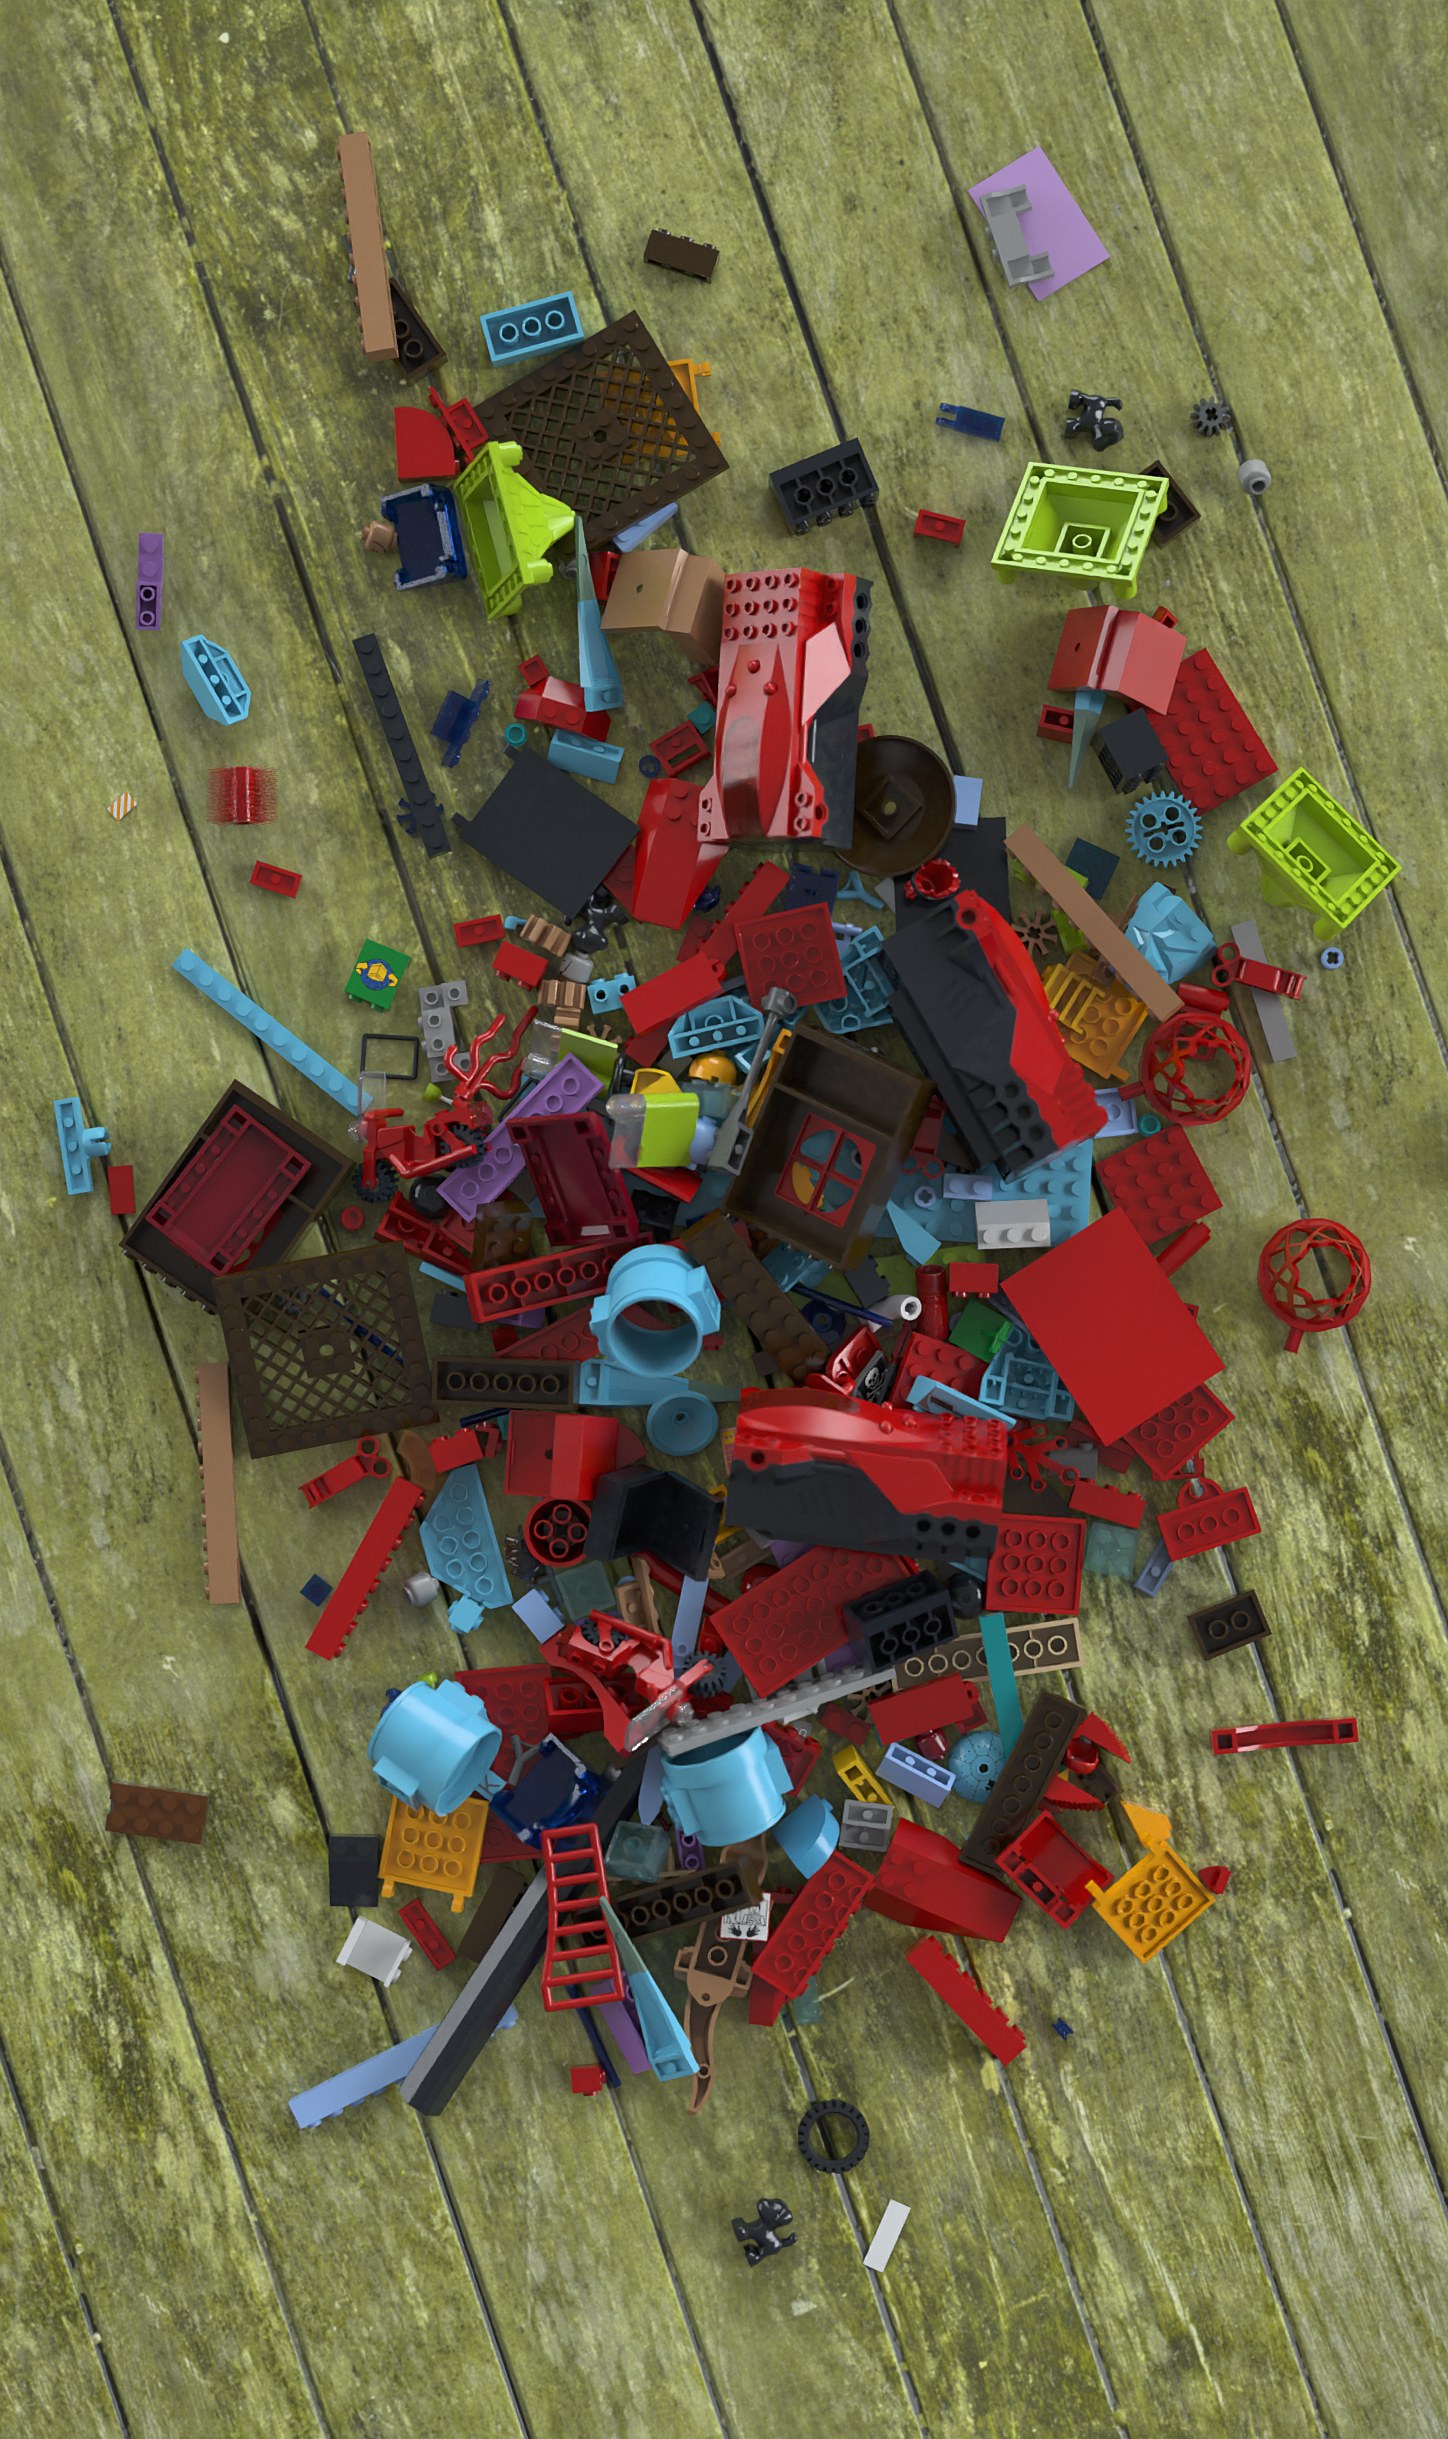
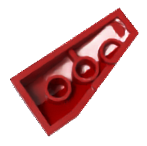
M769 1928L768 1940L776 1928ZM753 1942L752 1964L767 1942ZM753 1973L751 1979L748 2024L773 2027L785 2001L786 1994L755 1973Z

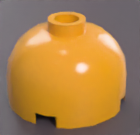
M713 1049L712 1053H702L693 1060L688 1078L701 1084L703 1082L710 1084L714 1088L733 1090L737 1072L733 1061L726 1058V1052Z

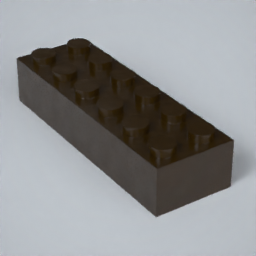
M441 1354L433 1356L432 1405L576 1410L579 1408L580 1360Z

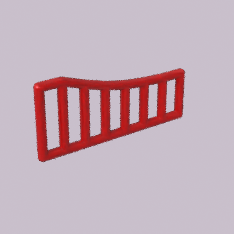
M587 1823L544 1830L541 1832L540 1838L545 1863L549 1907L548 1936L540 1983L544 2010L550 2013L623 2001L626 1998L618 1947L603 1909V1920L558 1927V1912L600 1906L599 1899L603 1895L611 1907L598 1826L596 1823ZM589 1833L591 1848L553 1854L551 1839ZM593 1857L595 1872L556 1878L554 1863ZM597 1881L599 1896L558 1902L557 1888ZM605 1929L607 1944L555 1952L557 1937ZM609 1954L611 1968L551 1978L554 1962ZM613 1978L615 1992L553 2002L552 1987Z

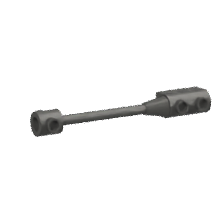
M772 987L769 995H765L761 1000L763 1012L769 1015L740 1098L726 1120L723 1121L721 1128L715 1130L714 1140L716 1143L714 1149L706 1154L707 1167L724 1175L739 1176L754 1134L753 1130L746 1127L748 1101L777 1020L786 1019L787 1014L794 1013L797 1008L795 996L781 988Z
M1057 1440L1058 1446L1064 1447L1065 1440ZM1079 1441L1078 1447L1068 1445L1064 1450L1055 1449L1042 1453L1065 1467H1076L1080 1471V1478L1096 1479L1098 1448H1093L1092 1442ZM1016 1451L1018 1460L1026 1462L1025 1456ZM1047 1468L1048 1476H1060ZM1068 1471L1067 1477H1075V1473Z

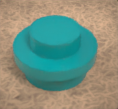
M512 723L506 727L504 731L506 743L513 747H520L527 741L528 733L522 724Z
M1152 1113L1142 1115L1137 1121L1139 1133L1145 1137L1158 1133L1161 1129L1160 1119Z

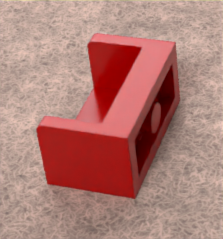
M919 509L913 537L917 538L918 535L941 540L955 544L954 548L959 549L966 520Z

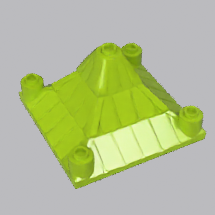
M497 441L487 443L453 484L488 621L498 620L501 616L519 613V608H522L520 594L528 586L548 583L550 581V577L553 576L552 565L550 562L547 563L545 559L540 558L550 546L572 531L575 525V512L571 511L568 505L545 494H540L518 473L513 472L511 466L519 465L520 460L523 458L520 445H517L514 441L500 444Z
M1029 462L991 561V568L996 572L997 581L1001 584L1010 585L1019 580L1020 571L1054 575L1063 582L1082 591L1095 589L1101 581L1112 583L1113 594L1118 599L1127 600L1134 597L1137 593L1136 575L1158 514L1163 513L1167 509L1169 478Z
M1302 766L1227 839L1228 848L1234 854L1243 856L1252 847L1255 849L1254 853L1263 871L1261 873L1260 885L1264 901L1274 907L1289 908L1298 906L1316 915L1320 914L1321 917L1314 923L1313 930L1315 936L1325 942H1330L1344 930L1402 869Z

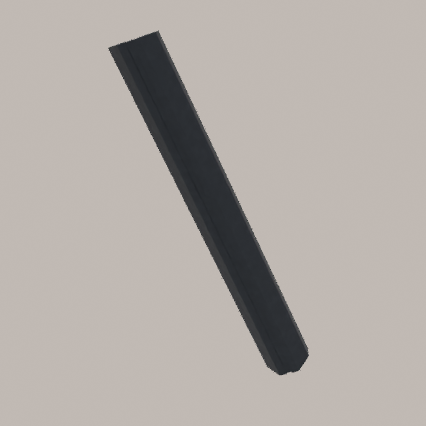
M648 1751L618 1771H615L609 1761L567 1826L596 1823L603 1861L638 1808L639 1793ZM589 1833L559 1838L552 1849L553 1854L591 1848ZM593 1857L554 1863L556 1878L595 1872ZM543 1863L399 2087V2092L406 2103L425 2116H440L546 1951L549 1907L545 1863ZM589 1883L557 1888L558 1902L579 1899ZM571 1910L558 1912V1927L562 1926Z

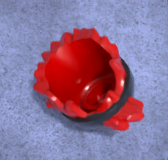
M941 858L935 861L931 860L915 870L911 875L910 880L904 886L906 898L913 899L915 897L921 902L932 904L943 899L955 897L960 890L959 883L961 881L958 878L959 873L955 872L956 868L950 867V863Z

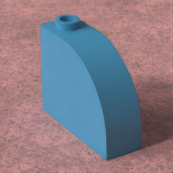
M815 1793L770 1830L794 1865L807 1879L827 1861L839 1837L838 1822L830 1812L833 1807L825 1797L820 1800Z

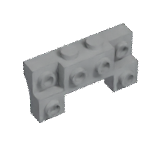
M1023 184L1008 190L980 196V203L987 221V227L984 228L988 242H993L995 248L992 250L993 259L996 264L1000 263L1009 289L1030 282L1034 284L1054 277L1055 272L1051 268L1048 251L1029 257L1030 254L1017 215L1032 210V204L1029 202L1026 193V185Z
M465 980L418 988L422 1017H418L419 1030L424 1031L425 1040L421 1041L423 1055H428L433 1084L457 1079L447 1071L443 1059L449 1046H456L451 1008L469 1005ZM469 1052L456 1053L453 1063L465 1074L469 1070L471 1063Z

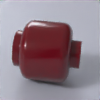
M941 1727L918 1734L914 1739L920 1756L927 1760L932 1759L933 1762L943 1759L949 1749L948 1739Z

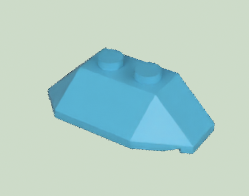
M201 634L182 641L180 649L183 676L206 716L225 726L246 719L248 717L251 691L228 651L207 640Z
M733 995L709 1000L678 1017L668 1034L673 1059L759 1039L762 1036L765 1024L761 1012Z

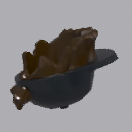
M518 1525L515 1538L507 1534L503 1536L504 1557L515 1568L511 1575L520 1577L523 1581L527 1580L530 1586L532 1584L537 1585L536 1575L542 1568V1562L536 1559L530 1552L525 1541L523 1526Z

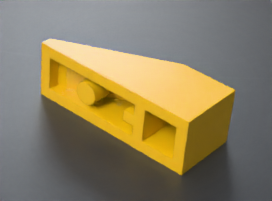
M852 1744L832 1756L837 1773L859 1801L893 1805V1809L895 1808L864 1759Z

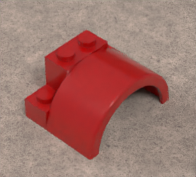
M1044 1810L1012 1844L1010 1843L993 1860L1008 1875L1007 1877L1063 1930H1066L1096 1899L1085 1886L1093 1880L1103 1891L1115 1878L1082 1849L1047 1810ZM1061 1895L1068 1902H1063L1058 1897Z

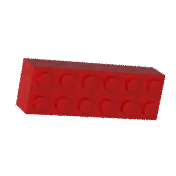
M924 1933L904 1952L906 1959L1006 2067L1027 2047L1024 2041L1026 2039L1025 2034L1016 2024L1011 2026L1008 2023L1009 2018L999 2006L994 2008L991 2005L993 2003L992 1998L983 1988L978 1991L973 1977L966 1970L962 1973L958 1969L960 1965L950 1953L945 1955L942 1952L943 1947L939 1940L933 1934L929 1937Z

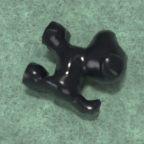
M1071 389L1068 409L1076 410L1081 405L1083 411L1079 418H1067L1064 439H1075L1076 434L1081 431L1092 434L1093 449L1097 452H1103L1106 448L1116 445L1124 437V431L1120 421L1113 417L1104 418L1103 415L1109 406L1115 407L1118 411L1122 410V401L1115 397L1104 398L1101 395H1088L1080 390Z
M602 884L599 885L576 916V918H582L586 924L575 930L570 938L573 946L578 947L586 954L603 951L607 948L609 941L604 930L611 923L616 922L622 926L630 921L615 902L605 909L601 907L602 903L609 904L614 900ZM565 915V925L571 926L573 920Z
M780 2198L759 2199L756 2203L759 2218L750 2223L745 2222L741 2217L731 2220L733 2231L739 2243L748 2239H754L757 2245L747 2244L743 2246L750 2267L759 2264L767 2256L779 2253L782 2248L792 2246L797 2242L798 2237L795 2232H791L787 2238H780L775 2232L776 2228L789 2225L793 2220L792 2212Z

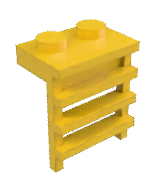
M1052 963L1051 966L1047 965L1040 977L1043 978L1041 982L1051 1009H1054L1071 979L1078 982L1057 1020L1081 1034L1083 1030L1076 1026L1095 994L1104 998L1106 993L1060 963ZM1085 986L1090 992L1070 1022L1065 1019V1016Z

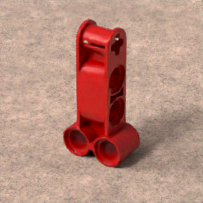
M1232 942L1224 943L1218 948L1216 957L1221 965L1213 969L1209 976L1210 983L1214 987L1224 988L1233 981L1293 1000H1301L1299 995L1304 980H1307L1306 976L1241 957L1239 947ZM1224 948L1233 950L1234 958L1232 960L1224 959L1222 956ZM1217 971H1224L1227 974V981L1225 983H1219L1216 980L1215 974Z
M934 1095L913 1142L912 1151L907 1156L915 1160L916 1167L912 1170H907L903 1167L901 1170L902 1174L913 1175L920 1169L923 1176L929 1180H936L943 1174L944 1164L940 1158L936 1157L944 1109ZM930 1162L937 1163L940 1168L939 1173L935 1175L929 1174L926 1170L927 1164Z
M374 1436L361 1438L357 1444V1454L299 1487L298 1490L303 1492L310 1505L308 1508L312 1509L370 1474L380 1479L388 1477L393 1470V1465L389 1458L378 1456L381 1449L380 1441ZM366 1440H371L375 1444V1450L371 1454L363 1450V1444ZM378 1461H383L387 1465V1471L384 1474H379L375 1470V1465Z

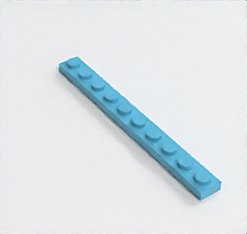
M188 948L173 963L172 967L356 1117L370 1102L371 1097Z

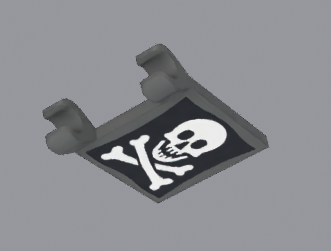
M878 1350L857 1377L855 1389L849 1396L874 1403L875 1395L879 1389L881 1390L884 1380H882L883 1373L886 1367H889L882 1351Z

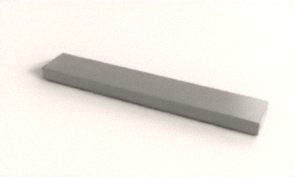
M1254 920L1231 926L1230 930L1234 943L1239 947L1240 956L1268 964ZM1249 986L1272 1062L1276 1063L1297 1056L1278 995Z

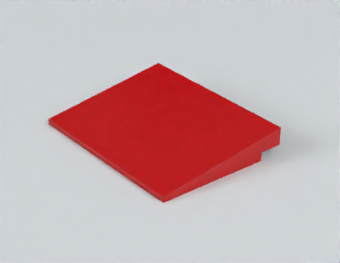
M1121 1206L1110 1211L999 1284L1104 1447H1107L1226 1368Z

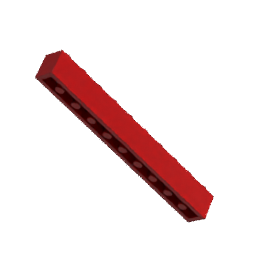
M769 860L765 864L760 861L752 872L755 875L750 883L745 881L739 889L738 893L741 894L736 903L733 900L730 901L724 909L727 915L722 921L716 920L709 930L712 932V935L707 941L703 938L695 948L698 954L704 951L708 960L718 959L725 966L738 949L733 923L761 917L791 878L788 874ZM678 1018L641 1038L638 1035L635 1037L631 1034L623 1045L627 1048L624 1052L643 1068H649L668 1043V1034Z

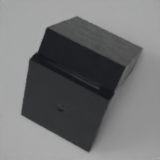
M642 1463L601 1475L582 1553L607 1563L647 1550L694 1581L706 1582L725 1502L675 1471L662 1472ZM688 1522L690 1523V1529H689V1530L687 1529V1523H688Z

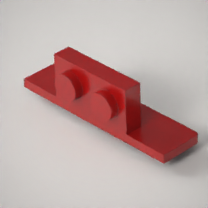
M431 386L428 388L431 394L428 396V399L434 409L439 408L442 416L439 418L446 429L451 428L455 435L451 439L458 450L462 448L466 456L463 459L468 467L475 459L471 451L488 442L490 438L466 397L445 408L434 387Z

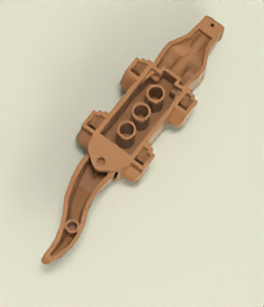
M766 1830L747 1840L724 1845L719 1863L749 1854L759 1885H761L768 1866L765 1846ZM771 1900L770 1912L773 1905V1900ZM721 1917L700 1923L694 1946H685L684 1950L679 1949L672 1970L673 1978L687 1983L689 1989L685 2006L684 2032L691 2043L689 2049L700 2068L695 2074H692L693 2089L688 2107V2115L691 2116L700 2112L712 2091L715 2077L712 2052L713 2031L722 2002L728 1996L737 1998L746 1996L753 1972L749 1969L750 1965L742 1960L747 1940L719 1938Z

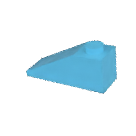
M889 1199L885 1209L902 1249L907 1254L905 1259L915 1267L917 1264L923 1266L941 1243Z

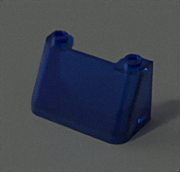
M427 483L380 498L382 517L394 523L395 532L398 533L397 543L402 568L397 569L393 576L397 591L417 590L454 583L467 578L468 571L453 494L449 488Z
M550 1733L541 1740L539 1753L542 1755L541 1759L512 1792L510 1790L498 1791L487 1805L523 1843L542 1851L541 1832L567 1827L604 1783V1778L553 1733ZM551 1839V1845L556 1839Z

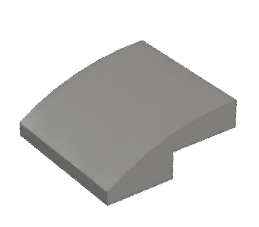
M845 1799L839 1846L887 1852L893 1805Z

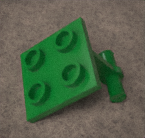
M970 1299L947 1341L990 1364L1002 1344H1006L1008 1340L1006 1337L1013 1327V1322L977 1301Z

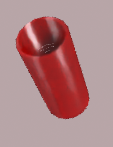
M923 1265L915 1270L916 1297L921 1303V1312L917 1318L918 1333L943 1341L949 1337L946 1269L940 1265Z

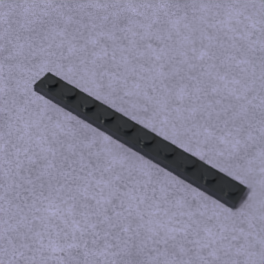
M372 633L352 640L428 857L432 859L452 852L376 636Z

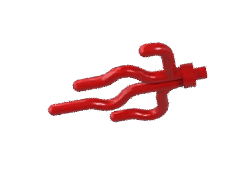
M533 1005L528 1009L514 1030L509 1050L490 1056L481 1068L479 1049L484 1043L491 1041L506 1021L504 1014H499L489 1029L472 1041L469 1052L471 1063L466 1074L453 1063V1058L458 1051L457 1046H449L445 1052L443 1063L447 1071L460 1081L453 1091L455 1096L451 1103L453 1106L466 1101L469 1103L474 1094L480 1089L487 1090L499 1100L507 1101L514 1097L520 1088L522 1073L525 1072L530 1064L529 1059H521L516 1066L507 1091L500 1090L495 1084L484 1079L495 1064L512 1060L517 1055L520 1049L521 1037L539 1011L537 1006Z

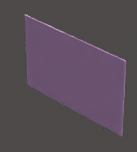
M1040 146L968 190V193L985 217L980 203V196L1008 190L1023 184L1026 185V193L1029 202L1032 204V210L1017 215L1030 254L1029 257L1048 251V259L1051 268L1055 272L1052 278L1031 284V282L1027 283L1038 302L1110 257Z

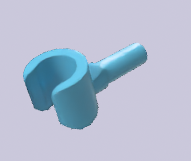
M508 916L505 919L503 928L516 931L517 924L525 925L528 920Z

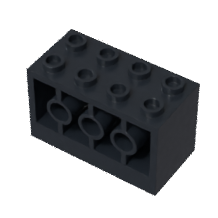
M858 437L769 474V487L790 536L796 534L799 537L807 534L810 531L809 528L816 525L819 528L824 527L832 522L831 519L838 516L841 519L852 515L854 513L853 510L862 507L863 510L870 508L876 504L875 501L878 500L879 487ZM845 480H848V481H851L852 483H851V484H845L844 481H845ZM824 489H826V490H829L830 492H829V493H823V492H821V491L824 490ZM802 498H804V499H807L808 501H807V502H800L799 500L802 499Z
M1143 708L1099 729L1091 743L1117 795L1122 792L1124 795L1135 791L1141 782L1144 781L1145 784H1149L1158 779V776L1166 768L1165 764L1169 760Z
M928 1569L841 1605L852 1653L872 1675L884 1672L894 1665L905 1663L908 1659L925 1654L931 1649L946 1645L952 1640L959 1638L948 1589Z

